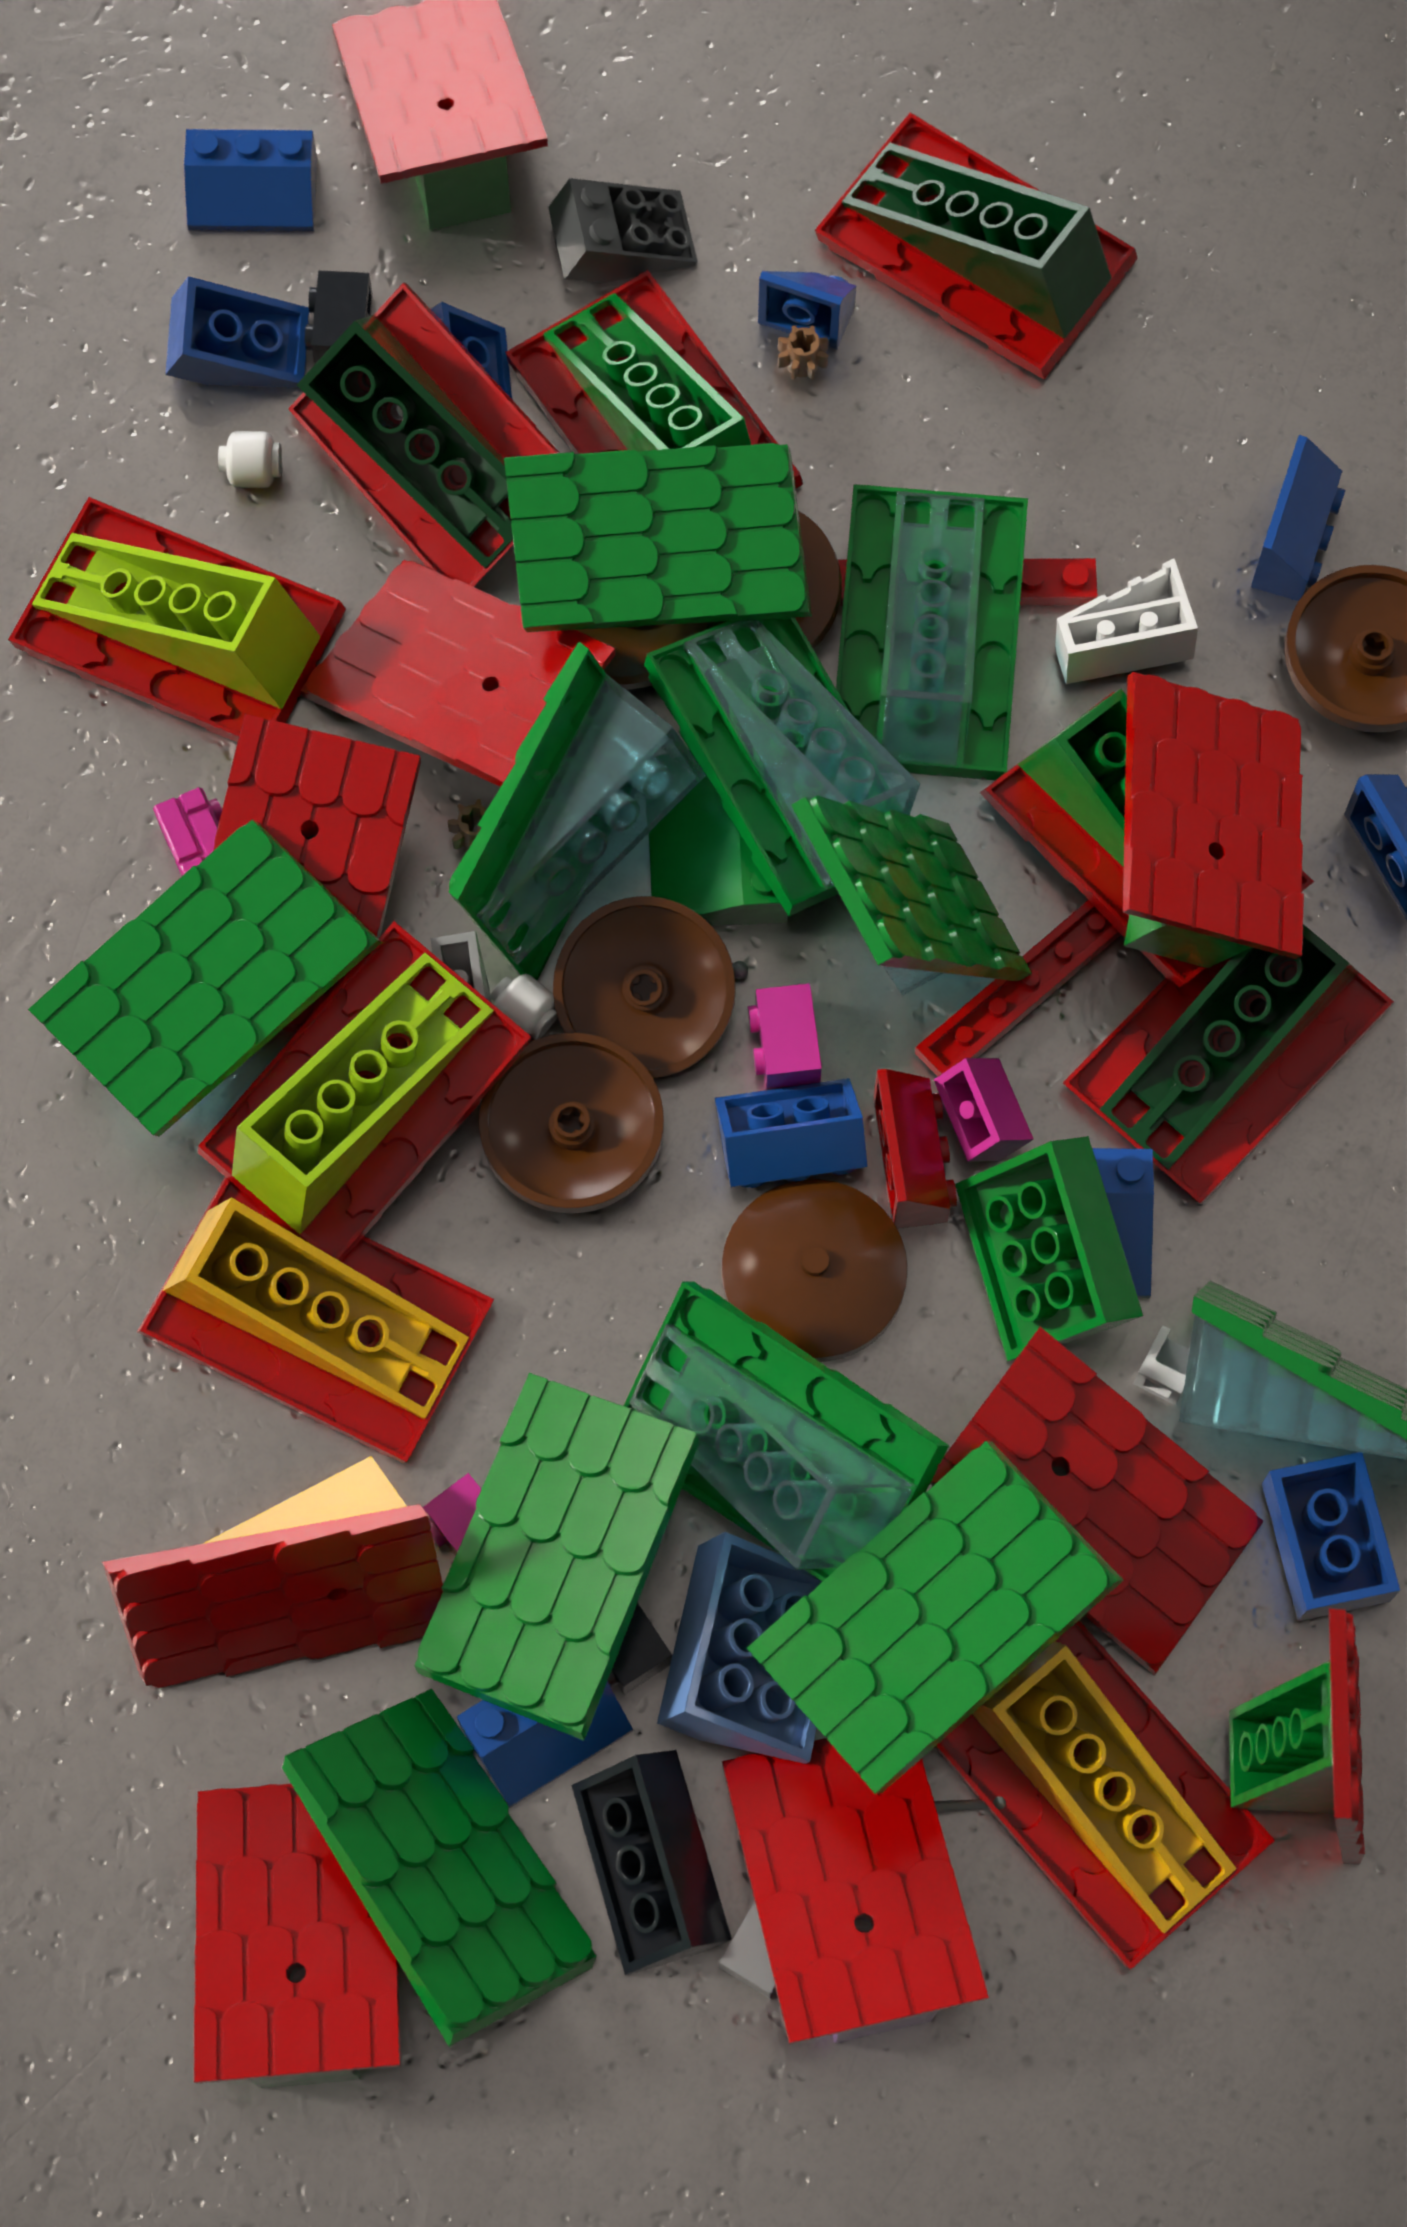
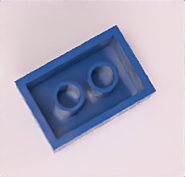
M1363 1452L1269 1471L1262 1482V1488L1297 1620L1302 1621L1329 1615V1608L1349 1611L1391 1602L1399 1593L1400 1587Z

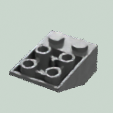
M569 178L548 207L564 279L604 283L637 277L647 270L653 274L691 267L698 263L681 191Z

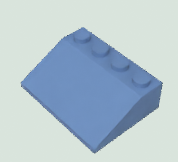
M727 1532L698 1545L657 1724L700 1741L804 1764L810 1762L817 1727L765 1670L764 1666L757 1661L747 1647L803 1596L811 1593L822 1581L786 1557Z

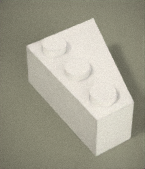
M1175 558L1163 563L1161 570L1144 579L1138 576L1130 580L1125 589L1109 597L1103 594L1057 618L1055 651L1066 684L1194 659L1198 626Z

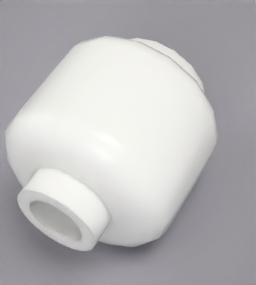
M234 431L228 438L227 446H219V472H227L229 483L237 488H268L272 485L274 478L281 477V443H275L272 435L268 432Z
M522 974L513 980L505 977L497 984L490 995V998L495 1001L493 1005L527 1032L534 1040L542 1038L558 1018L553 993L531 975Z

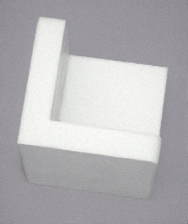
M1162 1325L1133 1384L1176 1405L1199 1360V1354L1168 1339L1167 1337L1171 1329Z

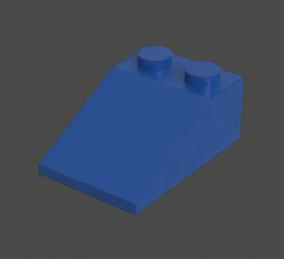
M188 276L171 299L165 375L204 385L299 388L296 384L305 376V328L309 321V307Z
M1092 1148L1138 1298H1150L1154 1209L1153 1149Z

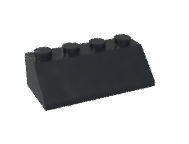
M677 1750L634 1755L571 1785L625 1975L693 1956L732 1940Z

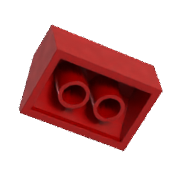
M879 1069L876 1074L873 1103L891 1219L897 1229L948 1223L950 1207H957V1195L954 1180H946L943 1164L950 1163V1151L947 1136H939L937 1120H943L940 1094L932 1093L930 1078L891 1069Z

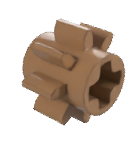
M793 325L788 338L779 337L778 351L781 352L778 355V367H787L793 380L797 377H809L813 380L818 367L827 368L828 354L825 353L828 350V338H819L813 325L810 328H797Z
M477 799L475 804L466 807L458 804V820H448L449 832L456 834L452 838L455 850L461 847L468 850L481 830L479 826L477 832H473L474 826L479 823L487 810L482 806L481 799Z

